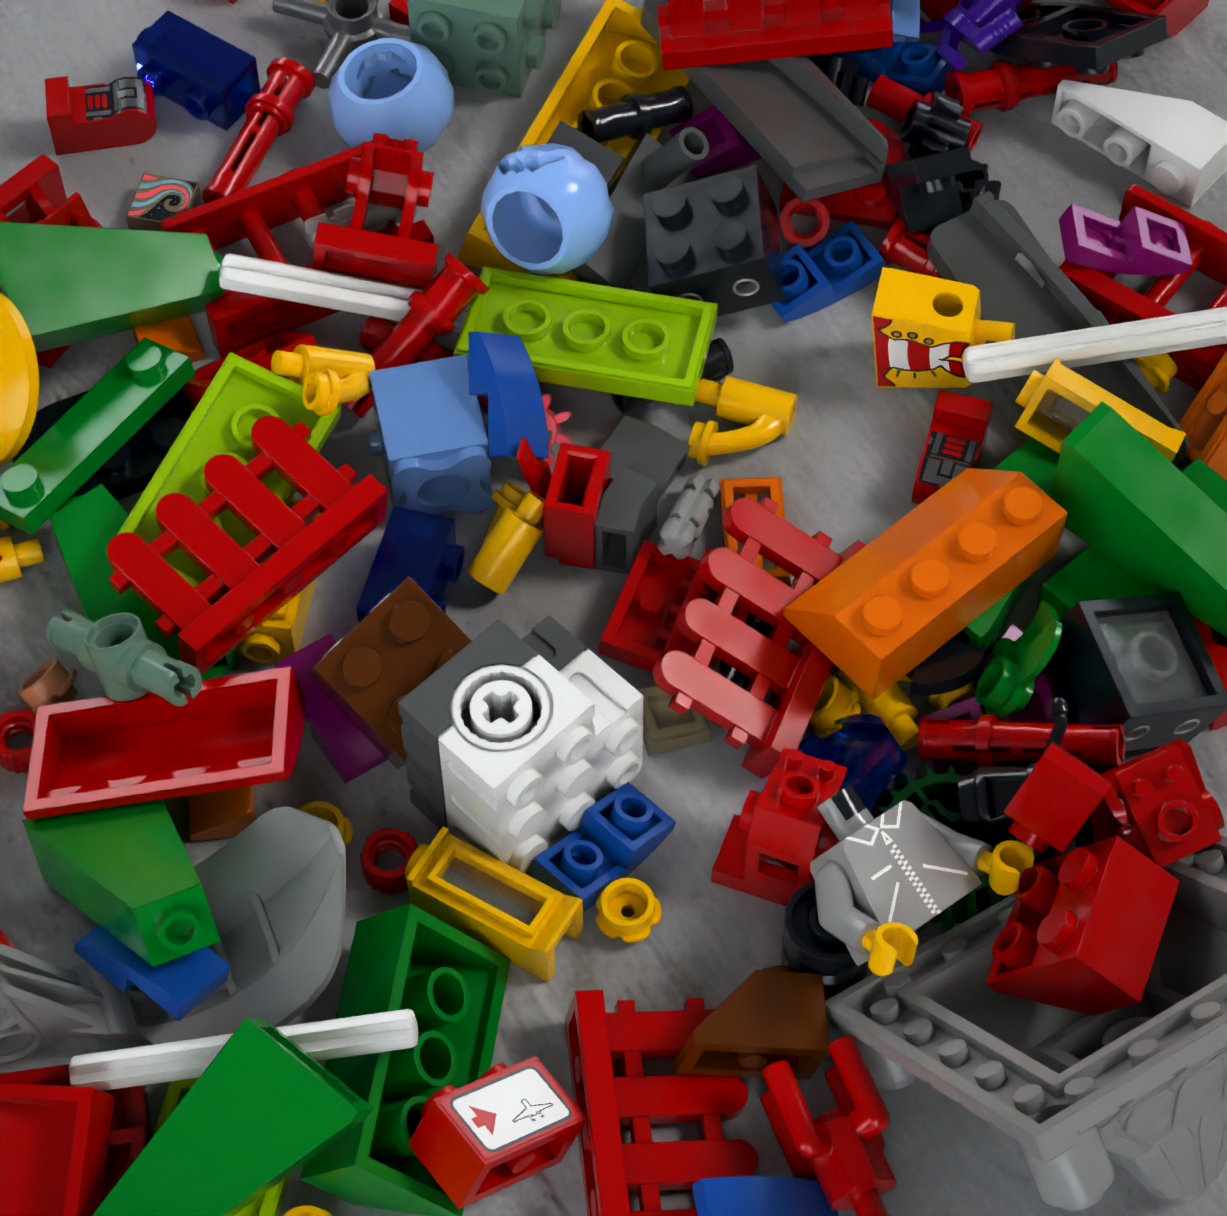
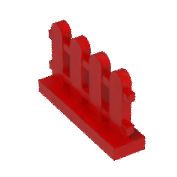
M668 0V5L657 6L663 70L893 47V28L889 8L890 0Z
M275 416L260 418L254 423L251 430V444L253 450L258 454L257 457L246 466L235 457L227 454H219L210 458L204 467V483L207 490L211 493L208 497L196 505L184 494H167L159 500L156 506L157 525L163 532L159 537L148 545L140 536L125 532L117 534L108 543V564L114 571L109 577V584L120 595L129 588L137 593L160 616L155 621V629L163 637L168 639L177 632L179 660L198 668L201 676L386 520L388 489L371 474H368L354 486L353 483L357 481V473L347 463L336 470L307 443L311 439V430L301 421L291 428L285 421ZM272 470H275L304 497L291 509L260 481ZM226 508L257 536L244 548L213 521ZM318 512L321 513V515H319L309 525L306 524V522H308ZM177 548H180L209 576L196 588H193L164 560ZM273 551L274 554L260 565L259 562ZM224 591L226 592V594L223 597H221L217 602H215L213 605L210 604L221 593H223Z
M744 497L737 499L728 506L722 516L723 526L727 533L741 542L737 552L725 547L716 548L704 557L700 563V575L703 581L710 588L718 592L714 604L706 599L696 598L682 607L677 614L676 622L679 631L685 638L695 643L691 655L680 650L668 652L654 664L653 678L662 691L672 696L668 704L669 708L681 715L689 710V708L695 710L727 730L724 742L736 749L745 745V742L748 743L749 748L741 766L763 779L771 774L783 747L790 750L798 749L833 665V662L783 616V610L865 547L866 544L857 540L844 551L837 554L829 549L832 538L819 531L811 537L776 515L779 504L770 498L765 497L758 503L751 498ZM757 554H760L793 575L794 579L791 586L789 587L753 564ZM735 604L772 626L769 637L767 638L732 616L731 613ZM791 638L794 642L790 651H788L786 647ZM713 655L751 678L746 690L708 667ZM770 690L772 694L768 703H765L763 700L767 691Z
M603 990L575 991L565 1018V1029L574 1102L588 1118L578 1133L587 1216H698L696 1208L662 1210L659 1191L692 1189V1184L700 1179L753 1176L756 1171L758 1155L753 1146L741 1139L723 1138L721 1121H728L738 1117L748 1100V1089L742 1079L738 1076L698 1074L644 1076L642 1059L676 1058L692 1032L715 1010H705L703 998H686L683 1005L684 1010L636 1012L634 1000H618L614 1008L615 1013H606ZM612 1060H621L623 1077H614ZM700 1122L702 1140L653 1142L650 1124ZM620 1125H629L631 1143L622 1144ZM628 1192H638L640 1211L630 1212Z

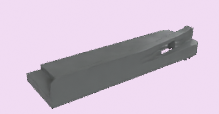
M644 0L640 23L661 46L657 6L668 5V0ZM807 56L682 68L683 72L802 202L881 182L889 153L887 139Z
M990 191L975 197L970 211L939 224L933 229L927 244V254L941 277L976 286L980 290L981 320L1015 323V339L1109 325L1100 310L1097 311L1061 269H1058L1051 261L1017 210L1009 202L995 200L994 195ZM1018 253H1023L1032 263L1045 282L1043 288L1015 259ZM1133 358L1069 368L1164 425L1183 431ZM1031 374L1010 377L1019 392H1021ZM1060 395L1053 404V407L1080 423L1090 414ZM1186 435L1171 462L1177 468L1181 467L1190 450L1189 440Z

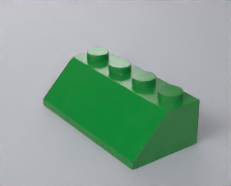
M411 903L357 921L335 1019L410 1009L413 1010L418 1024V1044L408 1049L326 1060L325 1068L374 1109L365 1121L305 1163L302 1167L300 1180L357 1206L426 1216H463L464 1208L458 1209L407 1144L423 1117L420 1113L423 1104L435 1092L449 1085H454L456 1089L477 1081L482 1074L491 1068L511 959Z

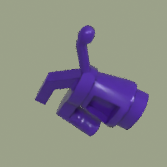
M960 0L955 8H951L941 17V21L925 22L920 17V32L942 31L936 52L945 63L958 72L967 64L962 55L956 51L959 41L975 49L980 54H985L999 44V42L1003 41L1004 38H1007L1024 26L1016 14V6L1023 0Z

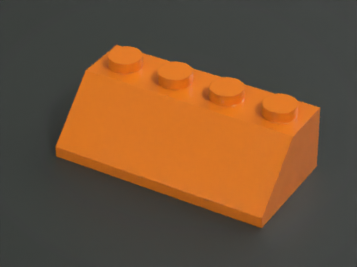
M966 468L786 606L783 610V616L872 700H875L1056 556L1068 512L1022 472Z

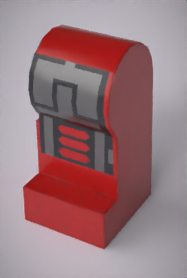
M68 76L45 79L46 115L56 155L136 145L146 142L156 133L157 119L154 89L144 79L122 77L108 85L102 83L70 87Z
M939 389L932 422L917 470L912 503L921 504L966 468L978 469L988 435L993 402Z

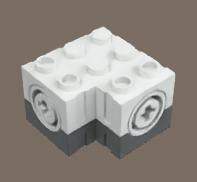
M550 615L532 628V631L523 639L518 637L498 619L398 702L399 715L403 718L401 732L403 747L407 752L405 763L408 782L412 788L409 791L411 803L439 829L442 826L448 828L449 834L523 873L530 871L534 858L547 850L548 844L565 829L574 831L579 828L586 809L599 801L613 787L618 789L625 783H630L637 776L643 764V695L590 649L586 651V646Z

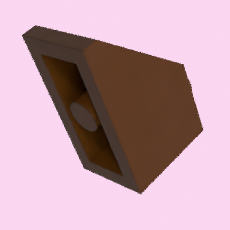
M785 965L755 970L692 1032L674 1060L675 1073L764 1078L762 1071L767 1066L777 1061L786 1060L796 1079L809 1080L829 1054L828 1046L830 1045L822 974L797 972L795 968Z

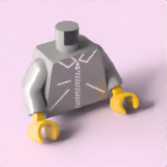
M849 785L817 807L839 840V843L810 862V871L815 880L819 924L824 930L846 944L852 959L858 967L868 961L869 969L877 976L891 974L896 958L905 966L912 965L918 946V936L914 931L981 885L982 882L979 877L988 873L989 884L992 890L999 895L1006 896L1018 890L1020 875L1025 869L1033 867L1034 853L1026 844L1009 840L1001 842L992 850L990 844L954 831L920 812L912 802L906 800L901 801L874 819L852 785Z

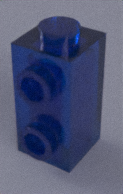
M168 10L153 25L142 30L136 41L132 44L137 77L146 80L152 85L155 96H164L184 107L196 119L207 120L225 131L245 113V106L250 96L261 91L256 57Z
M393 506L356 608L358 624L370 614L369 612L388 593L393 592L408 576L446 613L447 599L443 597L448 582L456 583L458 581L465 554L464 546L457 545L455 520L453 518Z

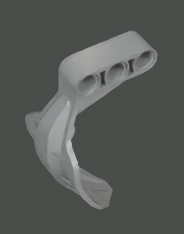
M288 805L273 808L259 816L217 852L194 866L221 942L207 947L231 966L227 981L180 1021H177L136 985L124 994L87 962L66 969L0 943V1064L23 1059L34 1053L37 1049L70 1036L146 1041L154 1045L232 1034L245 1018L264 1017L275 1027L286 1026L309 1008L326 989L335 973L342 953L346 903V847L339 829L330 821Z

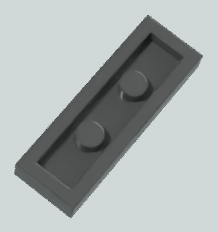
M686 127L663 145L648 133L635 141L608 188L609 198L614 207L612 227L593 260L573 269L572 271L587 283L625 288L646 250L643 194L682 184L691 167L707 156L709 143L706 136L699 129Z

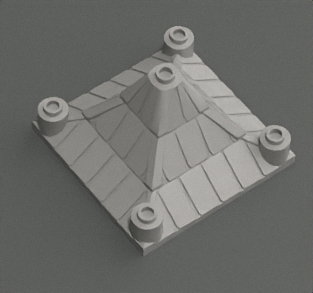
M1220 834L1221 841L1162 867L1180 882L1140 1003L1092 1016L998 993L986 986L985 982L994 960L992 955L993 944L999 933L1005 928L1016 899L1014 894L1003 899L1002 902L994 904L917 948L912 965L905 966L901 961L896 960L891 974L886 976L872 974L826 1000V1013L830 1024L845 1036L854 1037L877 1087L888 1091L899 1090L909 1086L919 1078L931 1083L932 1087L952 1100L961 1102L963 1107L985 1121L994 1123L996 1128L1018 1141L1038 1194L1043 1202L1048 1205L1062 1207L1068 1211H1078L1096 1204L1101 1200L1104 1191L1109 1188L1114 1180V1169L1110 1159L1131 1174L1149 1192L1157 1197L1174 1202L1193 1200L1201 1196L1207 1190L1208 1185L1219 1177L1227 1161V837Z

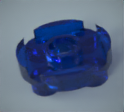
M853 714L834 721L835 724H841L843 728L822 741L815 732L802 740L797 750L803 754L822 760H831L837 765L848 768L841 790L852 785L870 813L873 810L872 801L884 791L893 777L898 775L908 763V756L880 717L873 714Z

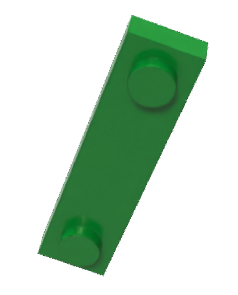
M144 337L0 476V520L32 535L50 515L58 510L195 375L190 358Z

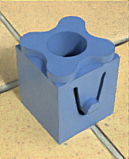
M467 354L369 371L376 430H372L368 436L371 456L382 455L395 518L402 524L416 525L442 512L459 511L475 514L490 508L494 502L491 498L493 494L490 474L492 463L489 457V444L477 396L469 395Z

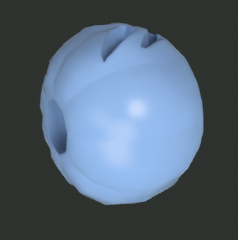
M381 38L357 47L348 55L334 74L328 90L329 111L335 130L350 148L359 146L363 142L372 141L373 134L380 133L388 135V138L419 141L417 152L424 153L438 141L441 133L452 120L455 107L454 89L449 80L447 70L438 58L424 45L397 38Z
M549 143L520 146L517 152L507 153L500 160L484 190L481 214L488 236L500 254L522 270L536 275L565 273L593 260L612 227L614 207L609 198L607 183L594 164L585 160L573 147Z

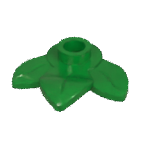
M1041 601L1031 623L1016 641L1009 638H1001L996 641L987 667L983 671L975 690V700L985 706L986 714H995L999 720H1002L1010 713L1018 714L1029 702L1034 691L1035 684L1033 679L1041 673L1057 649L1062 632V623L1059 622L1055 609L1048 602Z

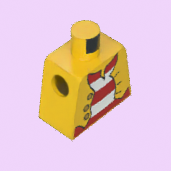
M882 267L871 314L877 387L966 388L972 382L967 380L963 369L962 357L964 356L965 349L969 346L1015 339V323L981 320L980 290L976 286Z

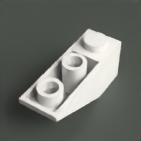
M1065 79L1058 84L1051 120L1052 124L1062 129L1068 136L1077 138L1108 157L1114 164L1128 169L1154 185L1160 192L1174 197L1191 208L1227 171V121L1195 102Z

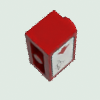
M533 1056L510 1067L503 1063L495 1065L482 1074L477 1081L458 1089L454 1085H449L435 1092L423 1104L420 1110L423 1117L407 1145L456 1207L461 1209L560 1163L588 1118L536 1056Z

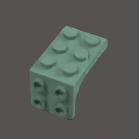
M409 0L407 6L410 40L412 43L426 46L438 58L447 70L452 85L482 90L491 94L521 98L532 68L538 70L541 68L546 49L545 33L547 28L554 30L557 26L561 0Z

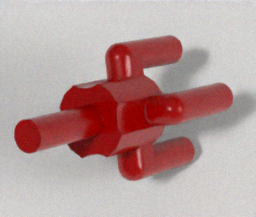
M841 1037L828 1046V1051L835 1066L828 1069L824 1073V1077L838 1108L828 1111L816 1119L811 1114L788 1061H777L767 1066L762 1071L769 1091L760 1097V1102L794 1178L818 1179L832 1211L855 1210L857 1216H889L880 1195L892 1189L896 1184L895 1177L883 1153L885 1141L881 1134L889 1125L890 1115L854 1037Z

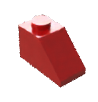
M1052 741L1003 811L1014 819L1008 831L1042 855L1049 845L1063 853L1110 789L1112 783Z

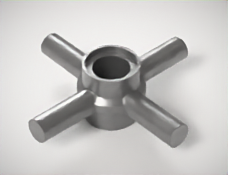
M273 0L274 12L324 26L325 34L330 41L311 73L315 79L316 86L321 89L329 88L334 74L348 55L357 47L381 38H397L411 42L408 25L383 19L382 11L377 6L379 0H326V3L317 0Z

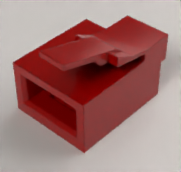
M521 438L516 460L530 487V491L545 499L543 506L544 515L542 516L545 556L559 558V564L594 570L595 523L603 493L611 484V451L561 442L554 470L551 473L548 462L536 459L527 439Z

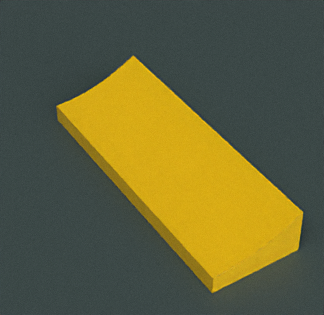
M606 0L519 147L546 144L560 121L578 130L577 120L582 110L596 109L617 103L622 96L633 92H640L644 96L670 90L676 86L686 88L691 79L682 69L663 70L661 46L642 27L640 23L641 10L623 0ZM664 127L652 129L650 136L657 140ZM626 136L604 141L600 144L624 157V162L637 140ZM480 211L466 235L457 259L464 265L481 269L485 266L533 274L522 270L498 252L488 236ZM572 270L561 274L542 275L578 281L579 276Z

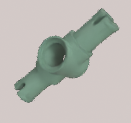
M66 609L60 612L62 619L54 616L47 625L46 637L49 644L60 651L78 657L84 668L97 673L105 694L111 700L131 701L152 692L169 703L180 707L188 703L186 696L194 699L201 690L202 677L198 668L167 656V652L162 646L148 640L141 620L135 614L127 612L114 613L93 622L71 609Z

